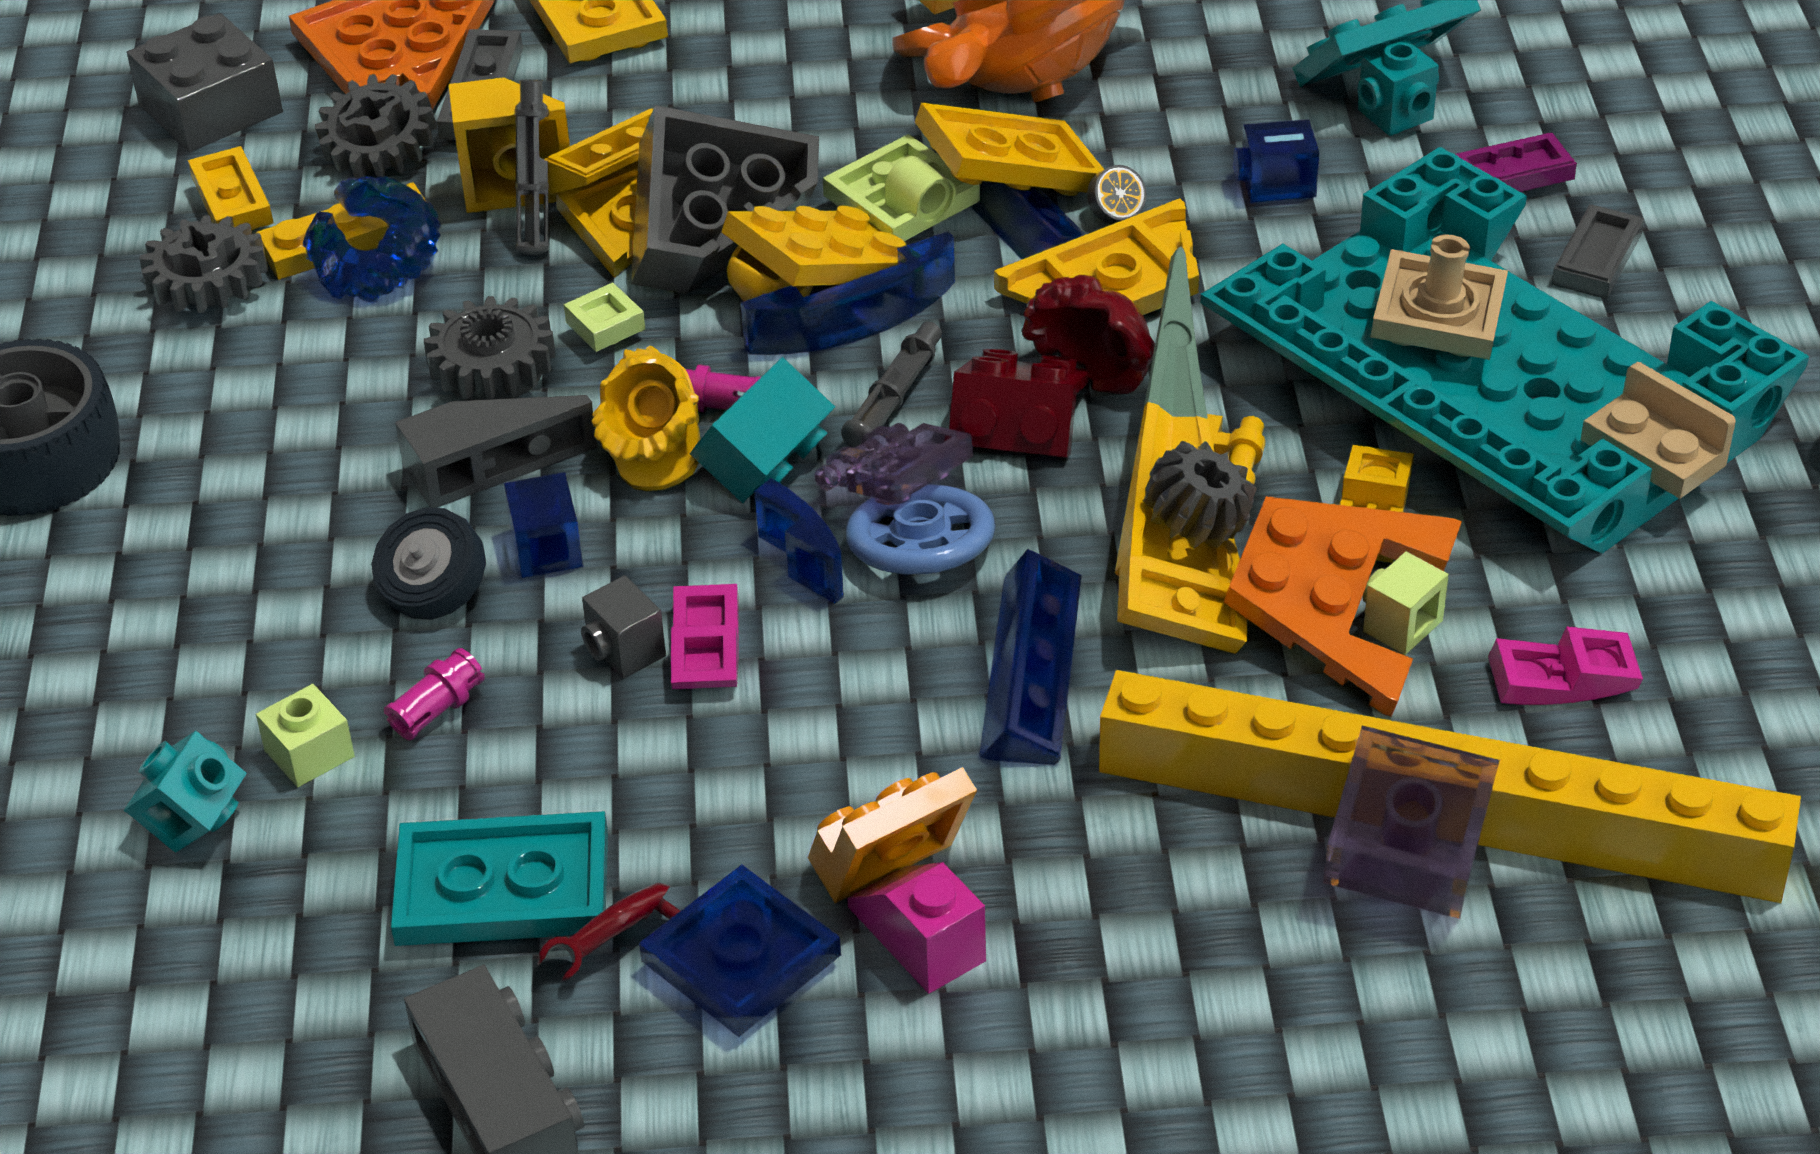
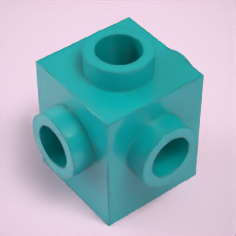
M1407 39L1391 43L1386 47L1362 55L1360 81L1357 87L1359 96L1358 110L1388 136L1433 120L1436 90L1439 82V65Z
M195 730L173 746L167 741L162 742L149 754L138 771L145 779L124 811L176 853L209 831L215 832L230 818L239 803L233 797V794L247 773L228 758L223 748L207 740Z

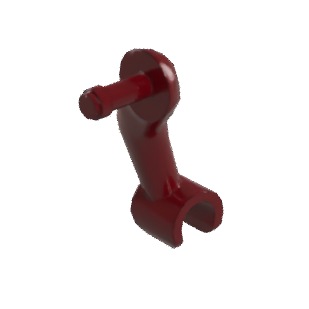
M656 883L614 903L571 937L557 936L548 940L537 956V965L539 966L543 962L548 951L551 949L563 948L567 950L571 955L572 965L563 975L560 981L563 982L576 974L582 963V958L639 921L647 920L654 909L678 925L677 928L682 931L688 932L695 921L688 913L686 915L663 898L670 888L669 885Z

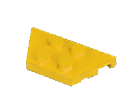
M1180 198L996 269L994 270V289L1002 295L1027 304L1035 296L1036 290L1042 287L1043 283H1051L1053 280L1062 277L1074 278L1081 274L1096 277L1106 290H1113L1124 294L1134 302L1141 314L1145 315L1162 308L1170 258L1176 249L1182 246L1186 254L1190 296L1198 294L1199 271L1196 258L1193 256L1191 232L1187 230L1185 202Z

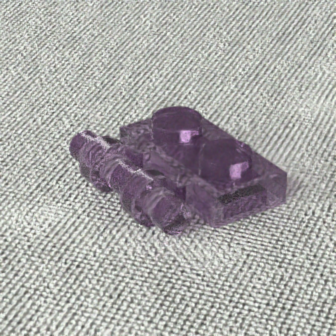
M896 423L891 427L879 426L865 434L861 439V444L855 448L843 447L829 455L826 465L816 470L815 481L825 491H829L836 486L848 487L849 492L872 497L880 504H900L909 500L914 492L932 481L945 478L949 475L950 470L972 458L971 434L922 423L910 431L902 423Z

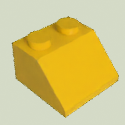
M504 77L449 84L452 120L466 212L472 213L516 207V130L514 109L520 102V84ZM543 94V103L548 106L549 115L539 121V157L545 159L569 147L570 142L565 103ZM539 194V204H544L543 194ZM556 194L548 195V203L556 202ZM521 195V206H525V195Z

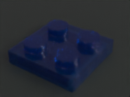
M742 864L639 943L641 962L738 1037L743 1035L841 956L840 937Z

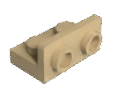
M1636 362L1627 369L1623 394L1584 420L1580 440L1592 446L1602 438L1651 467L1650 481L1681 499L1727 465L1736 419L1732 414L1641 362Z

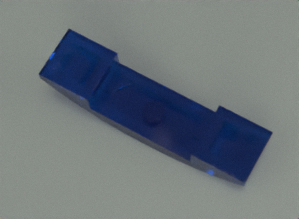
M947 231L897 248L898 265L805 297L795 286L790 285L741 302L744 348L749 354L780 355L817 351L871 337L909 320L935 303L955 283L954 236Z

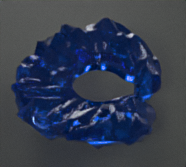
M367 176L348 178L346 181H340L334 190L335 199L340 202L350 216H372L380 218L387 223L389 228L383 239L379 241L377 249L365 251L352 247L347 242L343 232L337 227L333 213L321 211L315 214L303 240V247L306 248V259L314 263L319 282L333 298L341 299L343 296L349 295L352 297L357 296L366 302L377 303L379 296L393 292L394 288L404 289L409 279L419 278L421 271L429 268L430 258L438 252L436 244L441 236L438 230L442 224L438 220V213L435 207L430 202L424 200L423 196L418 194L417 191L395 179Z

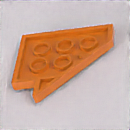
M332 0L289 15L291 32L345 94L350 92L348 82L351 80L358 83L361 87L367 85L369 75L375 74L378 83H385L388 77L394 74L397 75L400 86L412 80L416 83L419 93L426 92L433 110L455 71L469 29H479L495 0Z

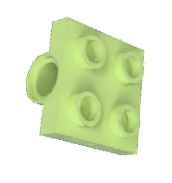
M907 134L823 177V195L837 206H850L865 212L870 217L869 223L880 231L891 233L906 241L979 202L980 184H967L956 179L937 153L910 134Z

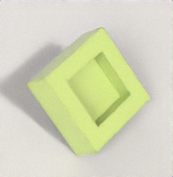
M610 283L564 304L566 323L596 352L645 330L644 311L614 283Z

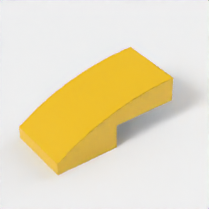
M1353 445L1343 478L1340 505L1404 512L1414 454ZM1378 555L1376 558L1377 561L1393 562V559L1383 555Z

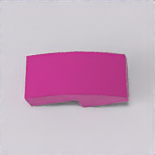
M737 584L673 586V627H671L672 689L737 687L739 662V595Z
M1567 626L1558 645L1496 638L1488 655L1500 702L1504 704L1551 705L1595 700L1638 689L1643 680L1629 635L1624 632Z

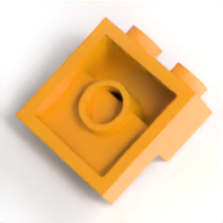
M963 767L941 778L938 773L932 772L918 778L914 782L911 778L899 780L884 789L877 796L876 801L864 804L855 810L851 806L844 807L822 820L817 827L818 830L807 858L834 903H837L904 866H911L952 846L977 789Z

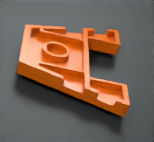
M1266 496L1230 582L1224 603L1289 649L1296 644L1301 646L1326 664L1323 671L1326 675L1342 686L1348 680L1372 696L1369 705L1382 714L1392 717L1413 658L1349 634V630L1378 555L1396 560L1407 551L1444 571L1462 521L1449 517Z

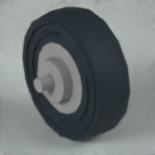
M425 507L406 513L387 528L376 544L371 562L373 581L380 594L393 609L412 619L433 620L451 614L470 600L482 582L486 566L483 542L465 518L446 508Z

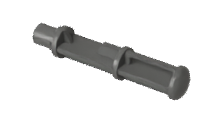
M520 80V102L514 109L516 130L515 248L520 254L539 256L549 250L548 161L539 157V121L549 115V109L543 103V80ZM539 194H543L544 241H540ZM521 195H525V242H521Z
M924 322L916 333L906 336L902 341L901 350L881 379L871 385L868 391L869 396L852 420L846 421L842 426V438L850 448L857 451H867L875 444L876 434L890 414L900 408L903 403L904 394L922 368L930 364L934 359L935 346L942 337V331L938 325L933 322Z

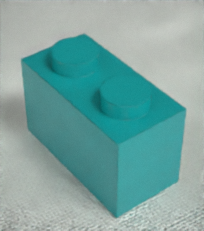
M782 357L711 425L689 454L743 504L759 487L767 494H770L794 468L786 460L794 452L804 459L823 440L828 432L820 425L836 406Z

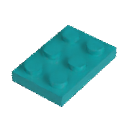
M1421 0L1420 8L1407 11L1405 5L1400 4L1374 16L1375 22L1364 26L1360 25L1358 19L1347 21L1328 31V38L1308 46L1306 49L1309 55L1292 69L1299 86L1303 87L1361 68L1362 55L1386 47L1394 42L1407 39L1418 49L1434 44L1481 11L1477 0Z
M605 811L400 823L391 921L394 945L407 946L574 935L593 918L606 910L608 827Z

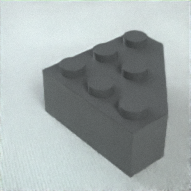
M655 105L639 143L631 284L687 294L727 268L729 259L738 246L721 233L728 211H753L756 206H765L777 211H795L798 206H806L818 183L819 136Z

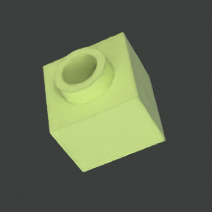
M1407 551L1386 569L1381 568L1375 571L1369 578L1362 597L1366 603L1363 632L1406 655L1443 621L1449 574Z
M314 684L256 713L264 751L297 787L355 757L347 719Z

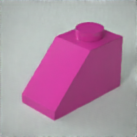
M943 862L904 866L847 898L848 908L928 994L986 962L985 905Z

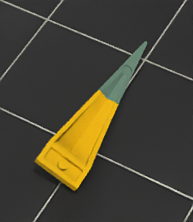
M1180 246L1170 258L1115 567V574L1119 576L1117 622L1236 654L1247 642V618L1224 603L1230 582L1240 561L1235 539L1224 541L1218 549L1209 546L1205 542H1202L1194 549L1185 537L1177 535L1170 539V528L1167 525L1151 522L1153 509L1143 502L1146 486L1151 477L1149 473L1157 459L1162 457L1166 450L1171 451L1175 449L1181 441L1188 442L1195 448H1198L1206 441L1214 452L1195 340L1186 254L1182 246Z

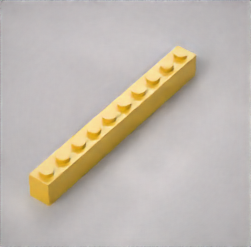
M1120 670L1115 671L1100 715V773L1761 900L1782 902L1795 845L1801 796Z

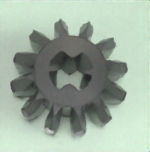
M1181 441L1175 449L1171 451L1166 450L1164 455L1155 462L1149 473L1151 477L1146 486L1143 502L1153 509L1151 522L1164 524L1170 528V539L1180 535L1187 538L1194 549L1202 542L1218 549L1224 541L1233 539L1237 532L1243 530L1250 518L1249 512L1253 507V497L1257 488L1246 480L1247 467L1234 465L1229 461V451L1220 455L1213 452L1206 441L1198 448H1195L1188 442Z

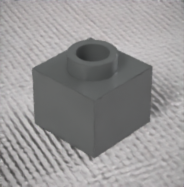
M626 575L582 597L585 626L581 628V635L587 650L597 661L605 660L624 679L666 656L661 609Z

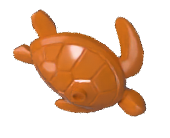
M959 0L953 2L957 18L950 25L940 22L893 37V51L903 57H924V69L934 87L949 89L969 82L972 85L989 91L1006 94L1031 92L1033 102L1035 103L1064 94L1061 82L1077 74L1089 65L1091 60L1095 59L1108 41L1120 16L1119 12L1123 9L1125 0Z

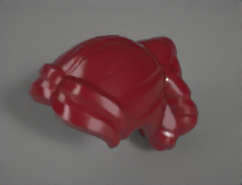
M1081 274L1074 278L1062 277L1053 280L1051 283H1043L1042 287L1036 290L1035 296L1028 301L1023 314L1026 318L1021 332L1024 339L1033 341L1035 349L1041 355H1053L1059 352L1061 356L1077 359V364L1081 365L1084 369L1090 370L1089 381H1091V388L1095 391L1129 394L1135 391L1142 383L1153 358L1155 343L1150 336L1146 320L1138 307L1124 294L1113 290H1106L1096 277Z

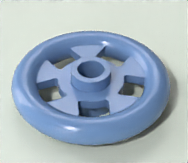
M911 485L888 490L862 503L847 522L846 540L853 554L873 568L897 574H930L961 566L980 555L994 536L995 519L987 504L968 491L944 485ZM886 517L894 518L890 525L887 526L878 523ZM970 523L969 529L952 531L951 524ZM886 541H891L894 545L898 547L893 548L886 546L882 543Z

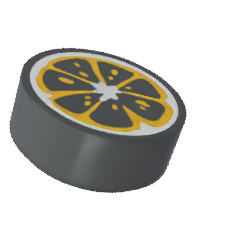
M1113 165L1098 172L1091 179L1087 190L1088 203L1093 213L1102 221L1110 224L1138 215L1146 202V187L1141 176L1135 170L1125 165Z

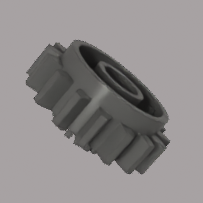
M488 296L484 305L478 307L467 300L463 302L464 311L460 313L446 309L443 311L444 323H431L429 325L430 337L424 338L426 360L431 379H441L443 391H451L456 396L468 401L513 399L521 396L538 385L542 373H550V359L556 357L553 331H551L548 316L538 317L537 306L533 304L520 310L517 298L513 297L506 301L504 305H496L494 296Z

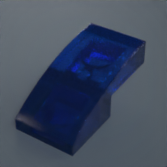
M770 478L755 490L758 537L786 552L789 578L836 604L844 597L841 550L836 538L824 520L810 505L789 488Z

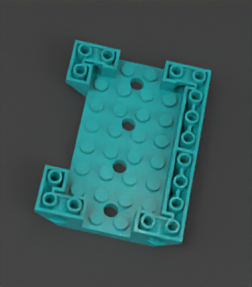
M1438 147L1365 192L1362 198L1360 231L1314 260L1308 259L1282 243L1201 293L1200 303L1568 538L1602 554L1679 499L1650 481L1651 467L1602 438L1592 446L1580 440L1584 420L1623 394L1627 369L1631 365L1641 362L1735 417L1736 423L1728 455V463L1761 439L1804 372L1809 360L1807 354L1734 314L1729 309L1710 301L1673 327L1666 364L1509 271L1490 360L1471 356L1459 357L1450 352L1413 345L1401 346L1387 340L1371 338L1373 318L1391 249L1431 256L1430 248L1435 237L1445 234L1455 235L1466 240L1470 245L1465 263L1506 270L1492 262V259L1526 206L1527 196L1442 147ZM1534 396H1541V397H1537V398H1535V399H1531V398H1530V397H1534Z

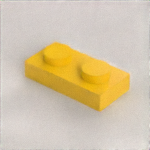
M241 146L188 160L192 180L212 223L218 224L228 216L232 217L234 228L247 222L251 226V231L274 224L270 204Z

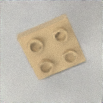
M1445 234L1435 237L1430 248L1431 256L1391 249L1370 337L1387 340L1401 346L1413 345L1450 352L1459 357L1471 356L1490 360L1508 270L1465 263L1470 245L1466 240L1455 235Z

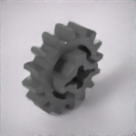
M375 74L369 75L367 85L361 87L358 83L351 80L348 82L350 92L343 95L333 91L330 97L334 106L320 107L318 111L322 122L315 124V130L326 161L333 160L339 173L351 167L355 179H361L367 170H374L377 180L383 179L385 169L393 167L398 173L404 172L403 161L407 158L418 162L421 161L423 157L419 146H432L434 140L431 131L437 129V123L427 93H419L416 83L412 80L400 86L398 77L394 74H391L385 83H378Z
M209 215L203 216L200 223L199 221L189 222L184 219L180 221V230L175 232L163 228L160 230L162 241H147L145 244L147 254L140 255L139 258L147 293L155 294L156 302L159 305L173 300L175 311L179 312L184 310L189 304H195L198 313L205 312L208 305H218L224 309L228 307V298L232 296L245 300L249 297L247 286L260 287L263 283L261 273L268 272L260 233L252 234L251 226L247 222L234 228L233 219L228 216L218 224L212 223Z

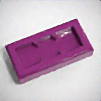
M1553 133L1455 154L1519 192L1575 180L1577 163Z

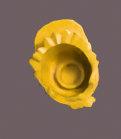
M648 346L646 350L639 348L636 351L625 349L623 358L613 368L609 376L601 381L600 405L593 412V419L591 421L596 428L594 437L601 442L603 449L608 451L614 459L621 478L635 490H663L680 484L694 474L699 464L689 454L700 441L697 404L699 396L694 392L686 369L672 357L660 353L653 346Z

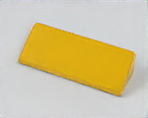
M650 108L545 158L544 160L548 161V195L586 186L637 161L639 143L653 109Z

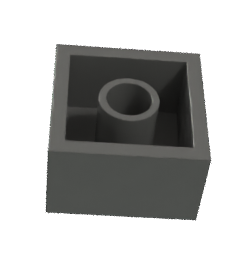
M222 13L201 17L192 25L167 35L153 37L145 44L126 51L138 104L188 152H192L283 112L273 59Z

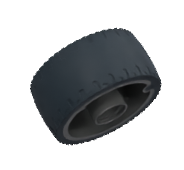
M25 339L3 342L0 344V515H34L40 512H48V510L52 509L56 510L61 506L69 505L73 501L76 502L105 481L104 479L114 469L115 462L118 461V455L120 454L119 422L114 400L105 376L91 355H88L84 350H80L79 347L72 346V344H65L62 341H53L51 339Z

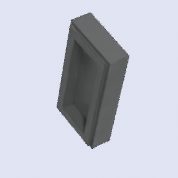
M1589 204L1553 269L1552 285L1608 299L1642 235L1644 218Z

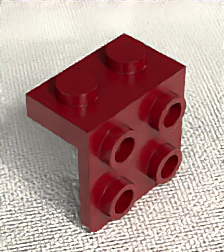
M983 349L982 356L972 357L970 361L954 371L948 444L1067 458L1071 454L1076 394L1089 383L1090 370L1076 368L1077 359L1066 356L1044 355L1041 356V363L1018 361V352Z

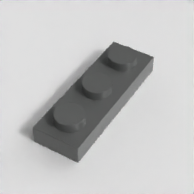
M469 29L450 84L503 77L513 81L523 50L521 31ZM448 88L437 119L439 139L455 140Z

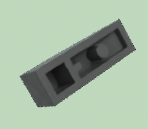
M587 395L452 401L395 422L403 468L429 507L437 508L598 447L597 439L594 437L595 427L591 422L593 419L592 401Z

